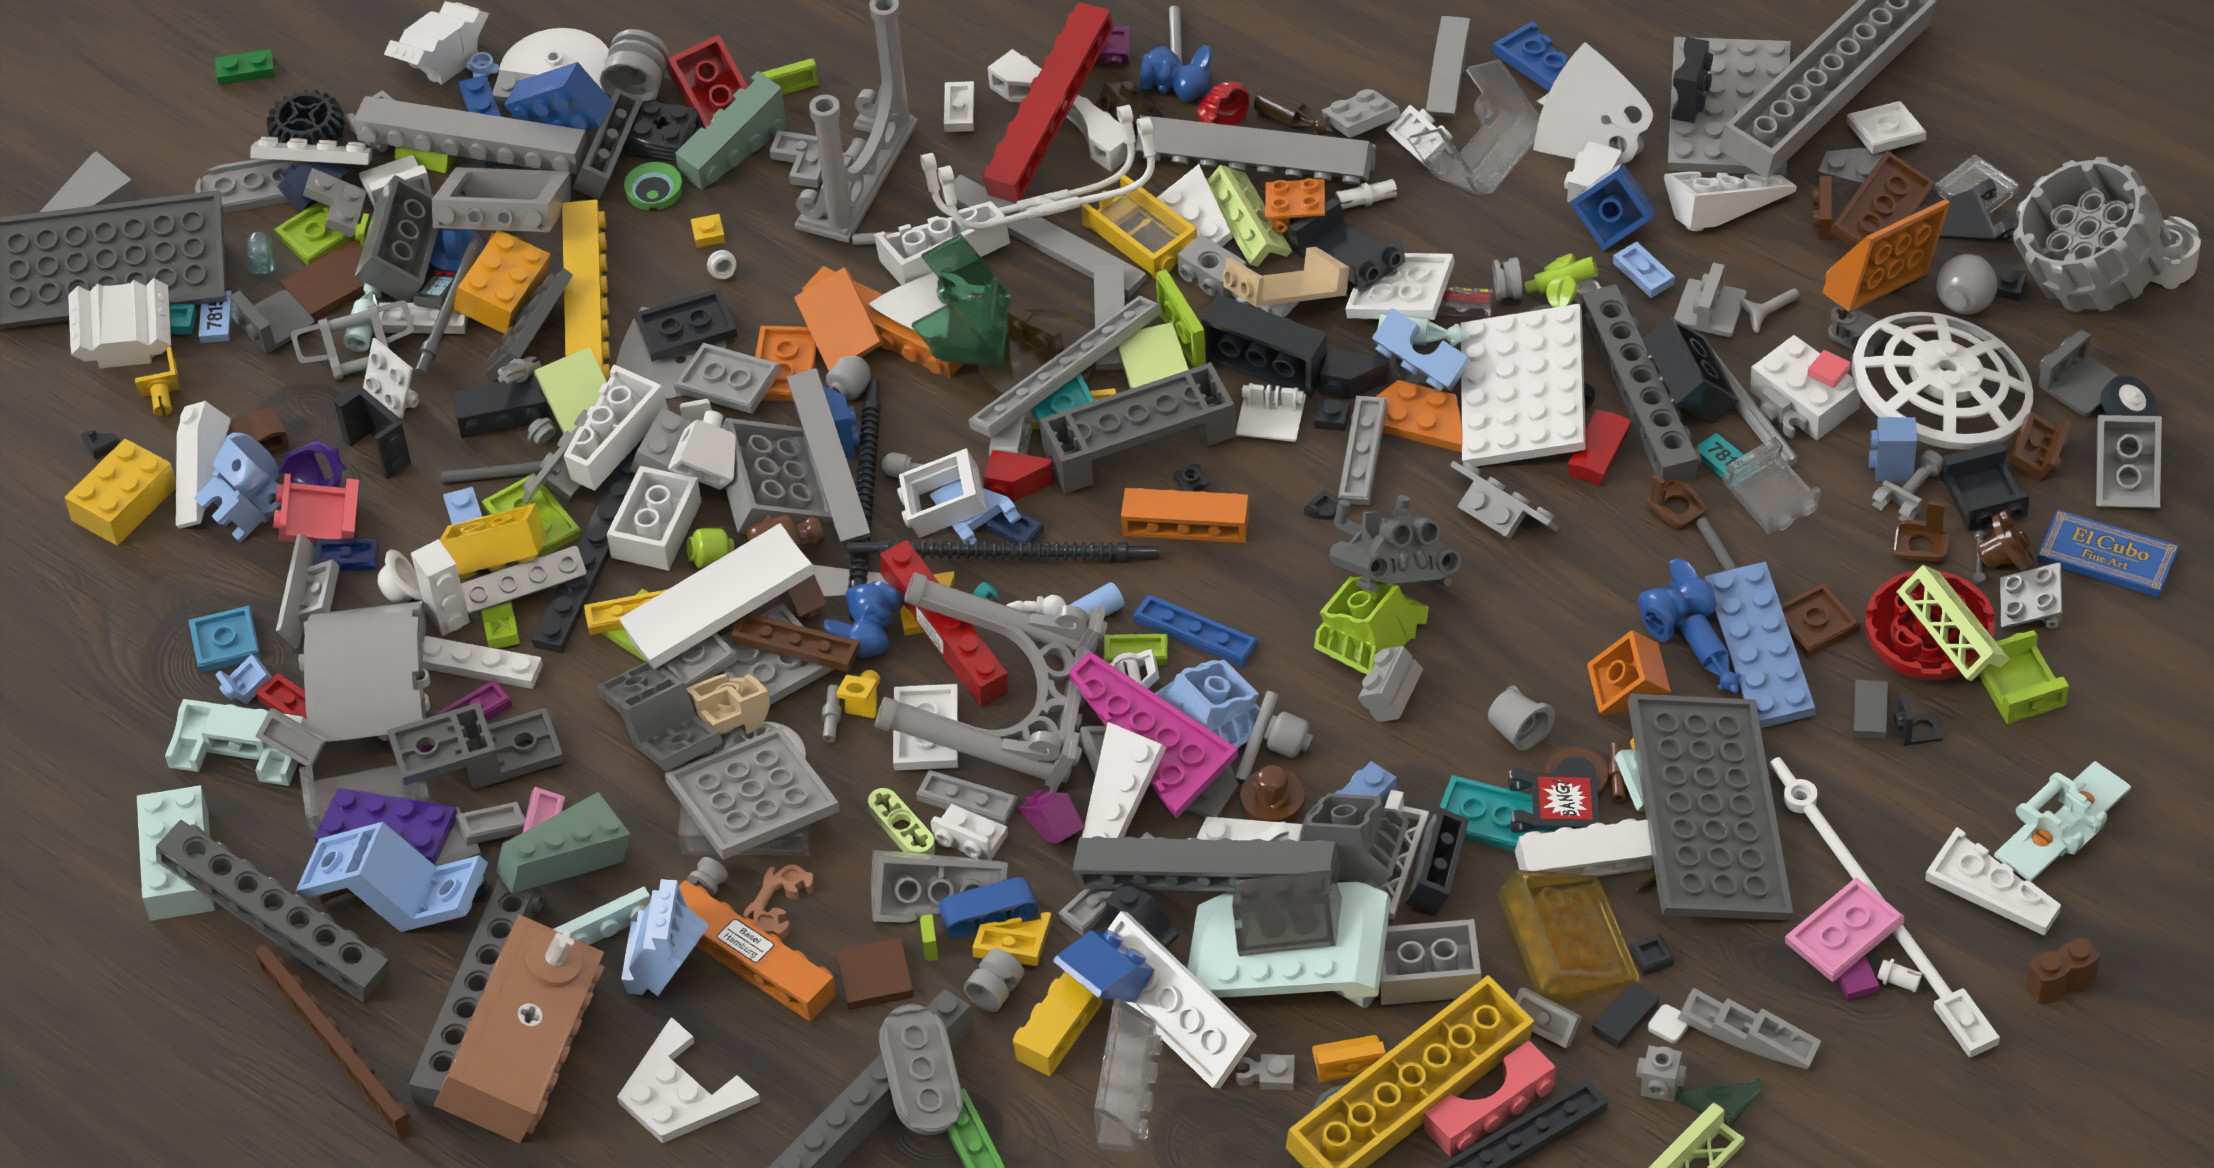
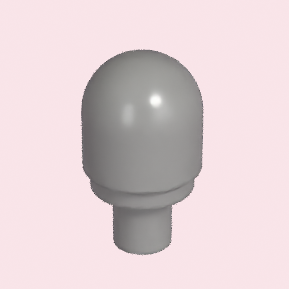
M895 452L887 454L882 460L883 471L888 476L899 478V474L924 465L914 463L913 458L909 457V455Z

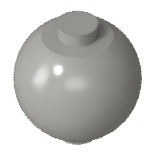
M1962 254L1948 260L1940 269L1936 281V289L1941 302L1949 310L1963 315L1975 314L1987 308L1993 301L1998 287L1997 276L1993 267L1983 257L1973 254Z

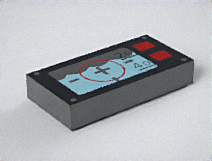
M435 269L413 296L414 305L441 308L457 271Z

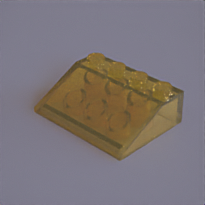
M1515 870L1497 894L1537 994L1549 1000L1568 1001L1626 987L1632 981L1638 984L1641 980L1598 876Z

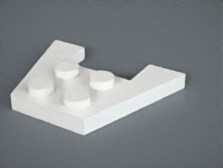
M672 1017L617 1096L619 1104L662 1143L760 1103L759 1094L737 1075L711 1095L679 1067L673 1059L694 1044V1038Z

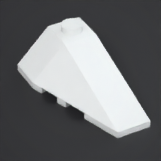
M1700 172L1669 173L1664 176L1674 216L1691 231H1702L1704 228L1721 225L1796 192L1797 188L1796 185L1782 175H1771L1768 179L1759 174H1746L1744 179H1740L1735 176H1728L1727 173H1717V178H1701Z
M206 401L185 406L180 416V424L177 431L176 526L180 529L200 524L205 509L194 497L214 478L213 472L216 468L212 464L225 441L231 418Z

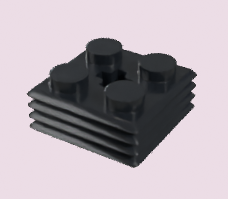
M655 100L643 101L626 138L627 148L629 149L628 153L676 161L675 153L695 134L698 127L697 109L684 105L659 103Z

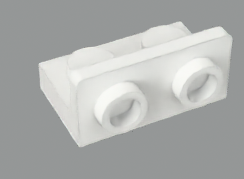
M1409 105L1400 115L1401 117L1397 118L1386 129L1396 141L1425 167L1445 148L1449 149L1452 153L1456 150V147L1450 142L1453 136L1442 125L1436 128L1432 124L1435 120L1423 108L1418 112Z
M953 804L949 806L942 818L934 816L931 820L934 840L944 847L960 850L974 859L991 860L1008 836L1007 826Z

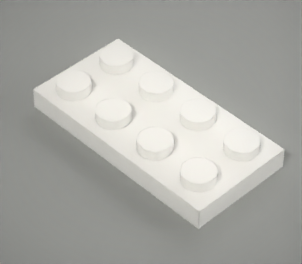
M261 137L251 146L250 158L368 165L372 160V148H366V143L348 142L346 146H337V141L319 140L317 145L307 144V139L291 138L288 143H278L277 137Z

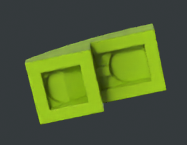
M511 601L481 610L489 648L499 649L520 644Z

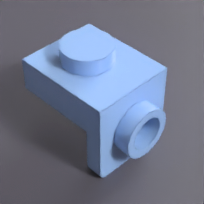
M252 654L230 676L222 671L216 674V677L222 684L219 687L222 693L230 700L236 698L246 705L256 696V692L273 678L261 661Z

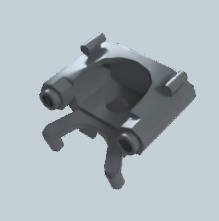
M1405 495L1398 496L1395 510H1393V517L1382 518L1380 529L1378 511L1363 512L1362 524L1357 525L1347 519L1351 503L1347 500L1338 501L1334 525L1337 529L1354 537L1349 543L1339 541L1332 545L1329 557L1333 565L1362 575V579L1358 581V587L1372 593L1376 592L1378 586L1374 583V580L1387 584L1432 580L1436 583L1450 586L1452 579L1448 576L1459 570L1462 559L1459 551L1446 547L1438 539L1440 536V526L1436 521L1430 520L1429 515L1410 516V510L1408 509L1410 499Z

